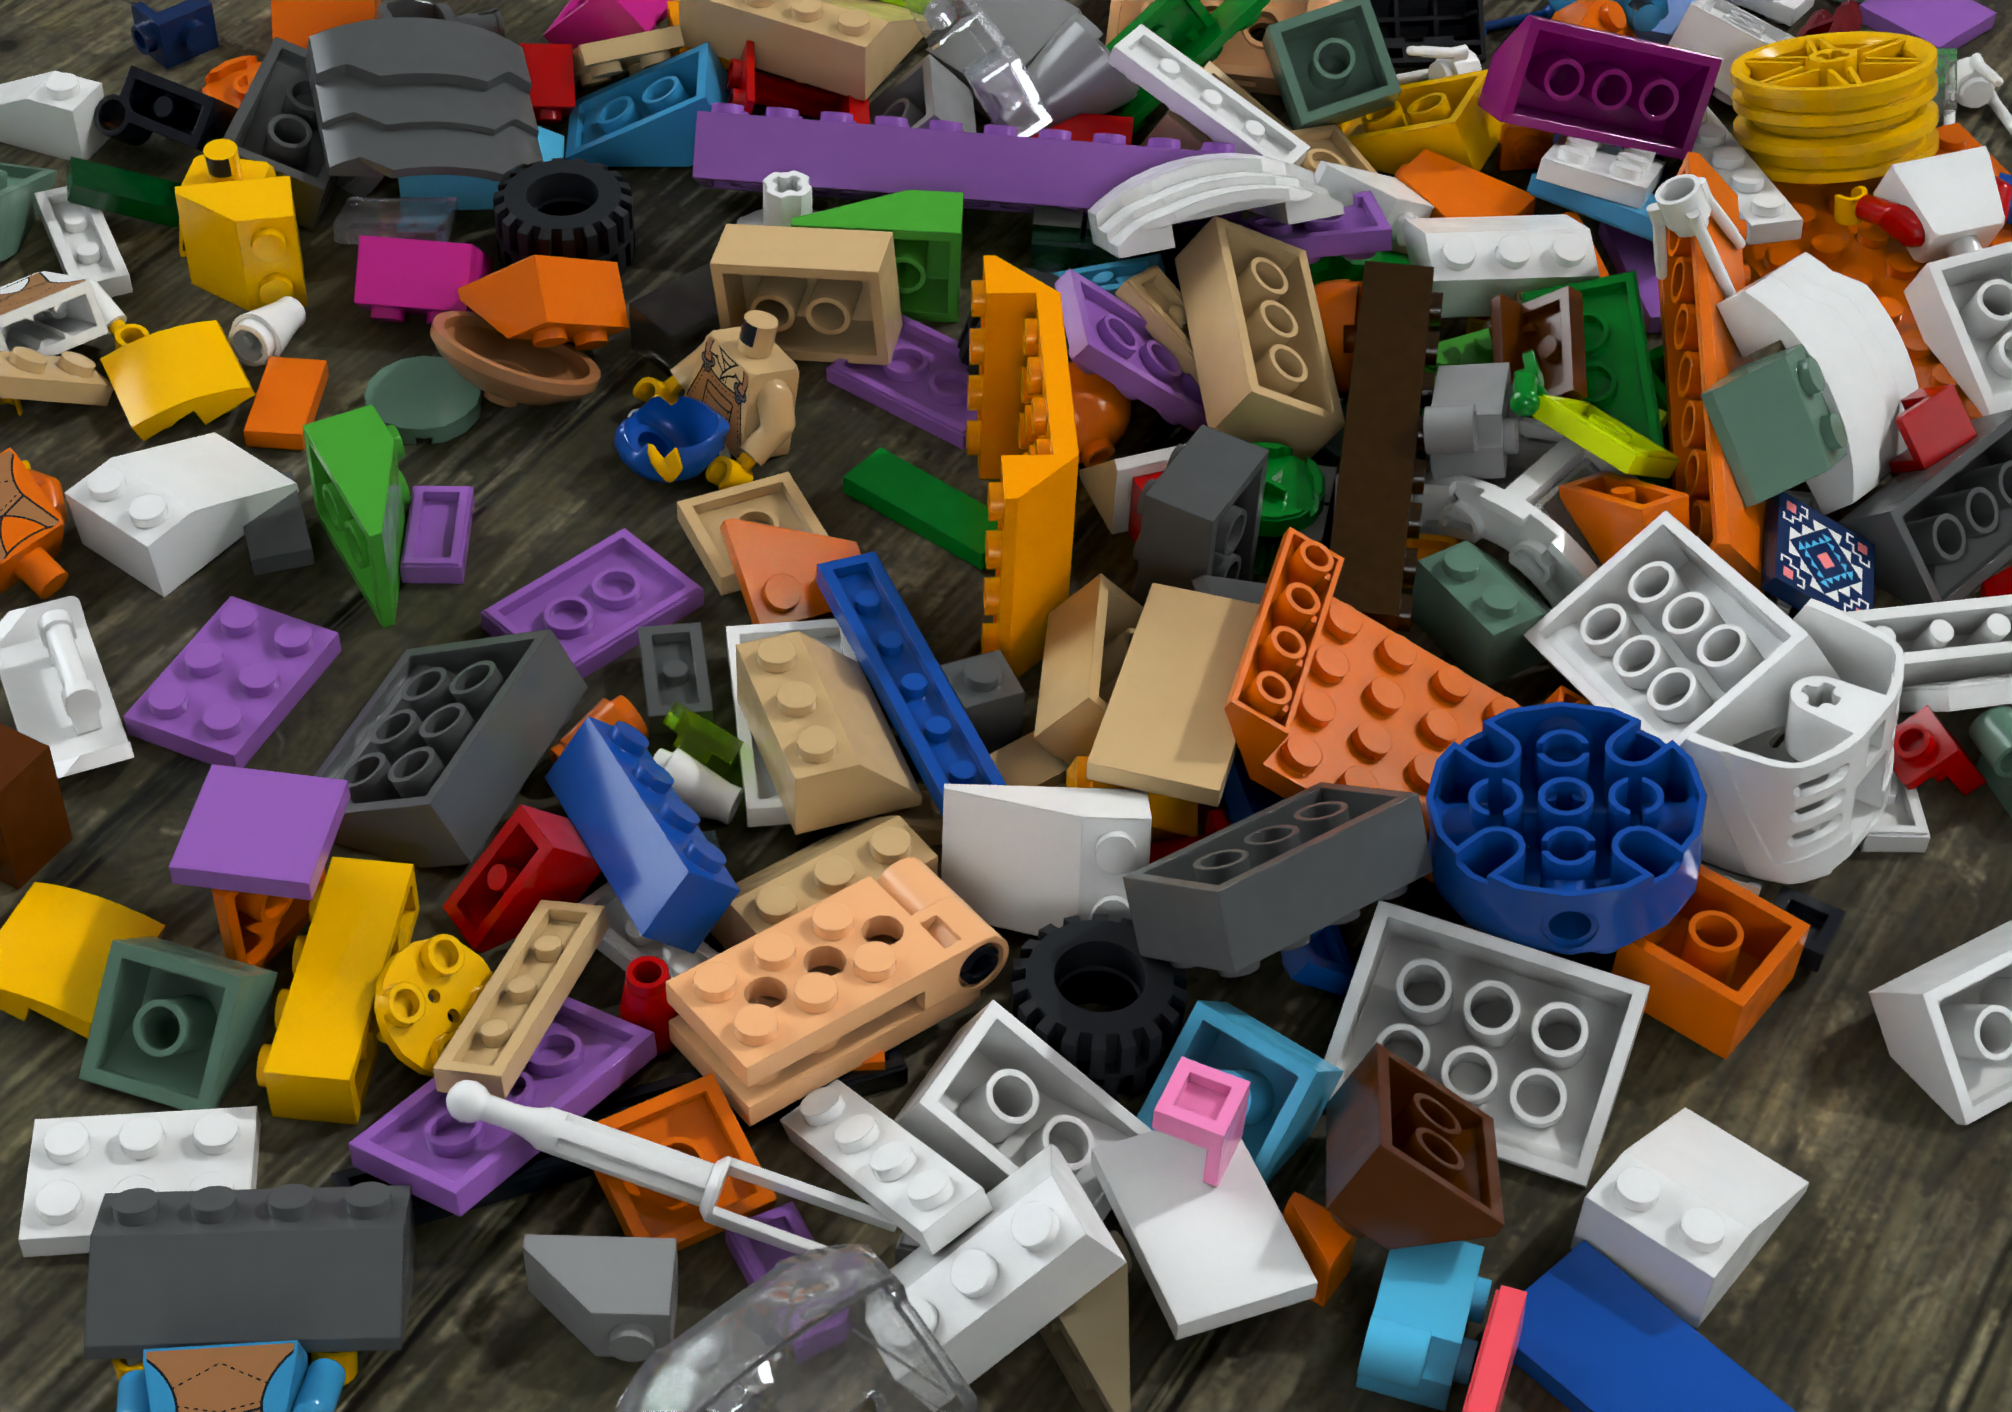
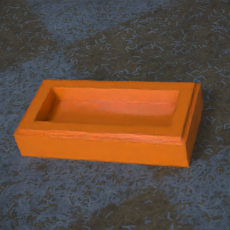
M269 357L243 430L246 447L305 450L306 445L302 425L312 423L315 420L329 377L327 360Z

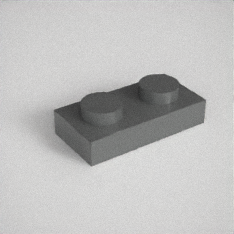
M701 622L638 627L650 734L714 729L713 706Z

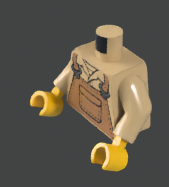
M751 310L746 312L741 327L719 329L706 335L705 341L695 351L670 369L673 375L665 382L652 377H645L638 381L633 389V396L642 401L648 402L650 398L657 394L663 397L669 404L676 403L679 399L678 393L684 389V396L698 399L723 415L730 424V430L726 435L727 440L724 444L737 460L734 461L726 456H718L709 464L706 470V479L717 485L719 490L752 482L754 477L751 469L756 464L762 467L770 457L789 453L791 435L796 425L795 404L799 370L797 364L774 342L778 320L775 316L765 311Z

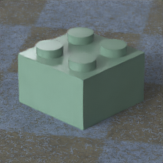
M1342 0L1267 26L1262 43L1292 130L1330 124L1338 125L1394 106L1401 93V88L1370 0Z

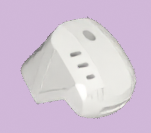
M1812 598L1793 620L1810 634L1840 679L1827 676H1809L1798 680L1790 690L1786 724L1732 746L1691 732L1680 745L1693 758L1707 794L1701 841L1703 847L1702 861L1727 871L1782 884L1804 883L1831 874L1833 869L1853 853L1881 818L1889 799L1894 763L1893 745L1904 679L1905 657L1903 649L1893 638L1868 624L1845 615L1842 610ZM1782 734H1785L1784 741L1778 748H1773L1772 746Z

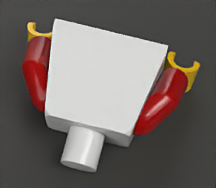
M1981 146L1892 164L1873 192V195L1868 194L1865 186L1853 188L1851 190V197H1845L1841 194L1835 195L1834 220L1841 225L1847 226L1858 225L1864 221L1876 225L1906 247L1915 261L1926 263L1987 248L2007 222L2012 199V186L1994 175L1987 147Z

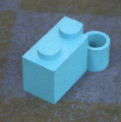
M1454 1241L1389 1250L1375 1307L1364 1341L1357 1371L1356 1387L1445 1411L1452 1382L1465 1386L1468 1385L1478 1341L1463 1336L1467 1320L1482 1324L1492 1280L1478 1276L1484 1246L1465 1241Z

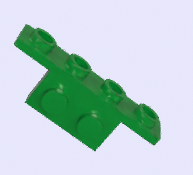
M1155 0L1106 47L1111 51L1118 42L1142 24L1199 66H1205L1209 60L1213 62L1220 55L1223 45L1238 31L1249 28L1259 19L1261 10L1270 0H1225L1211 14L1200 0ZM1140 86L1137 92L1138 95L1131 102L1105 114L1134 117L1132 134L1136 133L1144 125L1146 116L1161 103L1160 100Z

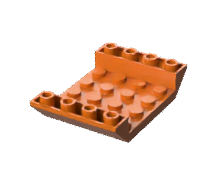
M1289 527L1283 534L1224 708L1249 778L1285 799L1320 782L1418 793L1427 841H1429L1430 826L1426 812V796L1436 760L1453 742L1460 745L1465 739L1482 732V721L1508 709L1522 706L1511 698L1505 697L1467 675L1461 669L1448 664L1412 643L1406 637L1393 632L1362 614L1351 605L1333 597L1345 558L1329 550L1322 543L1312 540ZM1562 685L1543 703L1568 702L1592 705L1587 699ZM1432 872L1423 876V878L1435 884Z

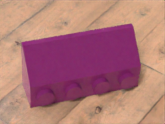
M1528 15L1494 52L1478 106L1500 122L1628 149L1634 148L1656 152L1657 155L1684 160L1687 152H1692L1723 59L1715 55Z

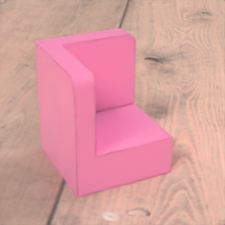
M1181 1056L1154 1109L1152 1129L1207 1149L1203 1182L1218 1187L1243 1136L1251 1082Z

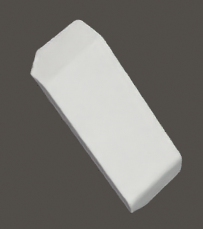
M66 596L8 611L0 621V679L17 731L50 747L57 778L135 758L87 627L80 600L75 596Z

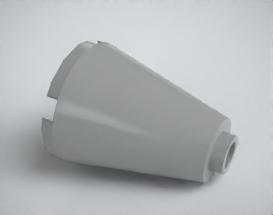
M1076 12L1062 23L994 111V116L998 121L996 125L1017 127V136L1032 137L1039 134V129H1049L1081 113L1105 115L1131 102L1138 95L1139 86L1131 82L1123 73L1107 62L1111 51L1099 40L1104 34L1087 17Z

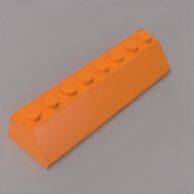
M1687 152L1677 175L1692 174L1699 178H1706L1713 197L1731 219L1746 242L1747 223L1739 218L1738 195L1700 153ZM1710 215L1707 229L1733 287L1738 292L1751 283L1750 266L1743 265L1742 251L1744 248L1737 249ZM1666 227L1668 275L1664 280L1658 279L1669 446L1670 452L1678 456L1677 459L1680 460L1672 474V489L1689 494L1690 531L1764 594L1766 591L1761 589L1766 505H1764L1763 501L1746 508L1700 396L1735 368L1757 359L1751 358V354L1742 357L1716 306L1725 297L1710 269L1696 236L1679 237L1675 232Z

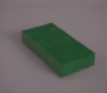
M71 157L66 172L67 201L70 203L170 227H178L179 212L175 196V186H181V183Z

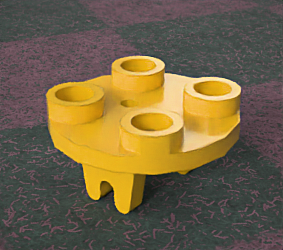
M439 934L429 939L415 941L406 945L387 960L376 982L374 1011L379 1026V1031L376 1034L377 1039L382 1043H386L396 1058L419 1074L434 1077L432 1068L490 980L493 972L481 956L462 944L453 935ZM428 994L432 995L433 1003L429 1000ZM448 1013L452 1016V1022L448 1019Z

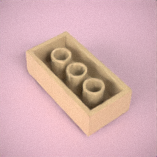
M1213 216L1175 258L1207 426L1249 443L1258 441L1285 445L1293 448L1292 456L1298 457L1305 462L1306 456L1311 459L1345 426L1306 250L1218 216Z

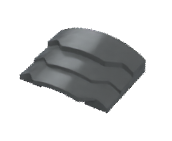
M423 17L364 20L337 26L309 36L305 63L328 176L384 177L385 175L390 178L418 175H457L501 182L503 179L511 178L510 173L518 168H528L530 163L537 161L544 162L537 138L539 130L530 98L532 83L524 51L521 46L513 41L477 26Z

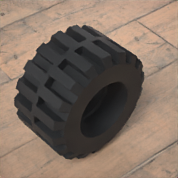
M553 158L552 161L530 163L528 168H518L510 173L511 178L503 179L498 185V192L494 193L493 206L498 258L501 261L502 269L532 255L618 262L620 277L627 272L626 266L632 265L635 258L634 251L636 250L633 197L629 184L623 182V176L617 171H608V166L598 162L588 163L586 159L564 160V158Z
M1093 914L1092 920L1082 921L1078 915L1064 918L1062 927L1058 928L1051 923L1043 927L1038 932V940L1028 939L1021 947L1020 959H1015L1012 968L1009 1013L1116 1101L1117 1095L1121 1093H1126L1130 1098H1134L1145 1093L1146 1082L1154 1085L1183 1029L1188 993L1186 990L1187 974L1185 968H1174L1171 966L1170 961L1140 956L1132 920L1123 917L1120 923L1108 921V914ZM1096 1003L1111 1006L1118 1010L1094 1012L1077 1007V1005Z

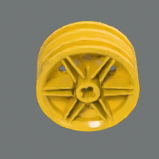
M1850 31L1795 37L1748 51L1738 57L1730 67L1731 82L1735 86L1732 91V107L1739 114L1733 122V137L1771 181L1785 183L1831 184L1874 179L1885 176L1892 164L1932 157L1939 148V132L1935 128L1939 121V109L1932 100L1938 92V76L1934 71L1938 65L1937 49L1930 42L1910 35L1890 32Z

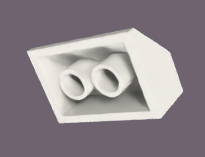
M1566 214L1405 219L1403 223L1409 264L1434 267L1432 291L1443 292L1441 318L1491 316V298L1500 294H1504L1513 300L1516 291H1533L1600 277L1590 228Z
M2012 920L1869 991L1891 1058L1959 1125H1968L2012 1101Z
M1052 1143L986 1194L994 1210L934 1255L924 1247H918L878 1280L872 1318L904 1377L947 1401L1127 1263L1060 1150Z

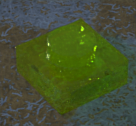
M677 701L674 702L662 722L679 734L673 746L680 748L691 757L706 765L712 755L731 765L744 743L730 732Z

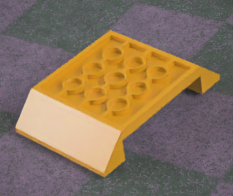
M983 255L982 280L971 281L972 317H981V327L970 328L969 330L970 364H979V375H968L967 381L968 411L977 410V420H966V454L977 455L979 479H1000V482H988V520L998 521V529L986 530V568L996 569L995 577H984V615H993V623H982L981 648L982 654L1001 650L1016 678H1019L1043 659L1048 613L1069 598L1079 450L1061 293L996 255Z

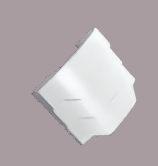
M1215 153L1170 161L1139 173L1113 188L1087 212L1093 244L1120 259L1175 248L1172 224L1253 208L1255 213L1291 225L1344 214L1342 202L1330 198L1329 190L1316 185L1314 172L1265 156L1242 153Z
M1805 252L1719 302L1716 306L1742 357L1781 340L1785 349L1802 344L1807 357H1813L1819 364L1825 383L1824 390L1821 392L1830 414L1836 413L1841 419L1847 436V445L1844 447L1847 455L1832 469L1806 481L1822 514L1826 515L1853 504L1878 486L1879 480L1892 471L1888 463L1908 449L1895 419L1905 411L1900 400L1916 391L1918 383L1903 340L1889 314L1871 289L1860 281L1832 271L1821 261Z

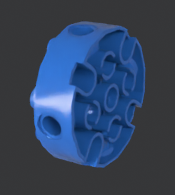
M1554 702L1508 709L1482 721V732L1465 739L1460 745L1453 742L1436 760L1426 796V812L1430 826L1428 846L1437 892L1468 925L1489 935L1543 952L1567 955L1585 952L1608 954L1668 925L1696 892L1703 854L1701 841L1707 794L1693 758L1673 740L1665 744L1659 737L1642 731L1640 719L1609 707Z

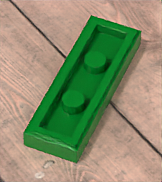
M882 447L843 476V492L978 569L982 570L986 567V530H997L998 521L988 520V506Z

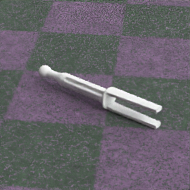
M463 1080L457 1082L450 1088L446 1097L447 1110L453 1118L460 1122L474 1123L481 1120L504 1128L521 1136L539 1151L700 1207L699 1211L704 1222L878 1283L883 1266L717 1207L727 1176H731L895 1233L897 1226L871 1205L730 1156L722 1158L714 1164L557 1108H536L519 1105L490 1095L487 1088L477 1081Z

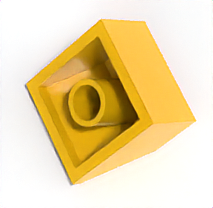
M290 176L175 186V196L191 284L249 312L272 304L284 296L297 299L303 307L308 306L304 266Z

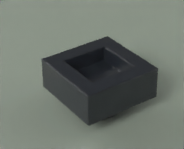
M1783 885L1773 904L1811 925L1798 965L1818 973L1841 929L1846 911Z

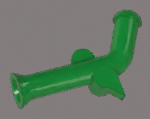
M1533 350L1522 353L1525 368L1514 371L1513 396L1510 400V407L1520 417L1534 415L1540 406V398L1538 396L1549 395L1544 388L1543 375Z

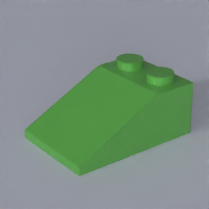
M905 190L792 218L791 227L893 232L902 314L915 321L958 323L964 192Z
M373 404L302 426L317 518L382 628L395 625L401 580L400 563L406 532L404 506L410 505L411 496L407 482L398 467V461L405 459V450L401 436L394 424L385 425Z

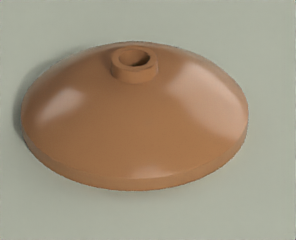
M470 311L442 312L434 317L431 325L430 336L441 356L465 381L483 390L484 397L497 405L512 408L516 407L517 403L544 406L580 399L592 393L598 386L601 377L599 367L586 354L575 349L574 346L567 342L553 347L537 348L533 346L532 340L508 339L476 312Z

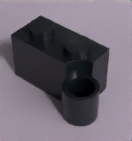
M131 65L120 95L111 94L99 101L94 112V123L98 131L103 135L131 146L144 144L154 132L203 152L205 145L210 141L223 139L238 108Z

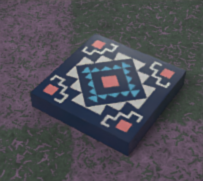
M1786 492L1767 499L1761 589L1799 611L1811 598L1844 612L1873 609L1875 544Z

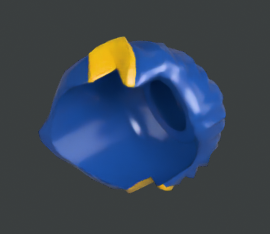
M656 394L617 427L614 434V446L620 459L642 478L662 483L687 481L698 476L708 468L715 458L720 456L719 452L725 448L724 443L727 440L726 435L730 430V424L722 414L698 399L680 396L676 403L669 404L663 397Z

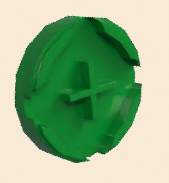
M1250 442L1269 450L1258 536L1280 537L1283 536L1289 527L1300 532L1312 525L1322 512L1325 499V477L1317 463L1308 456L1305 457V462L1298 457L1292 456L1293 448L1279 443Z

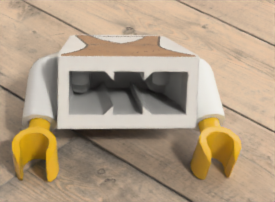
M42 271L0 287V351L12 352L14 347H25L35 350L42 355L55 356L93 339L110 334L115 337L116 350L149 335L148 330L141 325L125 324L127 316L96 281L89 278ZM0 398V405L5 403L15 406L17 414L19 416L22 415L23 409L20 399Z

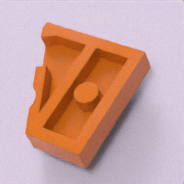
M734 518L722 522L719 528L753 624L820 620L834 616L816 583L817 564L861 555L856 541Z

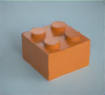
M1701 864L1696 892L1668 925L1618 949L1611 973L1649 985L1650 989L1644 1010L1646 1014L1726 1060L1793 979L1811 925Z

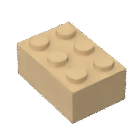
M745 224L725 225L710 261L720 329L741 327L744 314L748 311H765L777 318L778 328L774 342L792 360L834 362L841 358L848 359V363L890 364L903 326L893 232Z

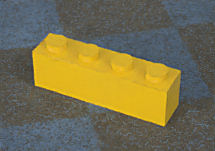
M332 857L324 884L318 883L314 897L309 902V919L311 924L308 934L299 935L294 944L292 955L294 977L290 989L282 988L276 1000L274 1015L276 1033L273 1043L263 1044L258 1056L256 1069L257 1084L267 1089L272 1117L358 1124L381 1045V1041L376 1037L379 1031L374 1011L376 982L387 960L410 944L420 911L414 864Z

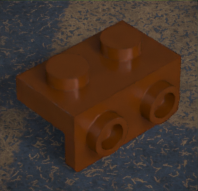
M1567 285L1523 304H1519L1504 294L1491 298L1489 333L1493 347V363H1510L1512 385L1514 371L1525 368L1522 353L1533 350L1543 375L1544 388L1550 396L1576 400L1588 398L1582 293Z

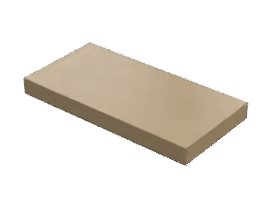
M1152 583L1087 761L1086 779L1214 807L1219 806L1238 747L1224 708L1260 604Z

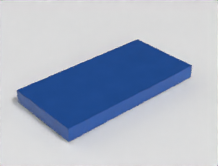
M1585 1240L1525 1290L1528 1293L1523 1326L1513 1362L1571 1412H1796Z

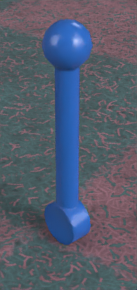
M1548 4L1544 10L1488 22L1484 21L1485 36L1488 31L1520 25L1528 15L1551 19L1555 12L1551 5Z

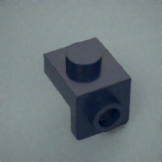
M186 0L157 13L142 1L131 5L134 20L131 34L135 45L144 55L148 54L166 69L219 47L212 3L208 0Z

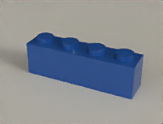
M588 716L544 778L641 936L694 954L740 892L739 887L724 866L727 861L726 857L715 845L706 839L698 827L700 818L696 812L678 797L672 787L674 784L673 777L655 762L647 750L649 746L648 739L640 731L627 723L618 721L613 726Z

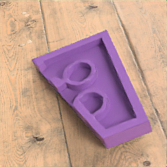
M1371 190L1353 194V205L1343 207L1344 214L1291 225L1263 215L1232 221L1243 227L1306 250L1309 265L1317 263L1321 257L1343 255L1348 259L1363 260L1375 256L1376 252L1392 250V228Z

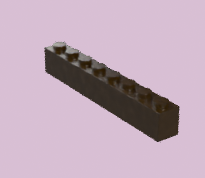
M1365 261L1330 550L1345 559L1333 597L1351 605L1357 611L1395 633L1397 631L1410 632L1413 595L1401 594L1402 584L1414 585L1418 548L1406 547V540H1419L1423 503L1410 501L1411 494L1423 495L1427 459L1415 458L1416 450L1425 451L1423 434L1424 415L1419 413L1420 408H1425L1432 404L1435 373L1424 372V366L1436 367L1440 333L1428 331V325L1440 326L1443 292L1432 291L1434 267Z

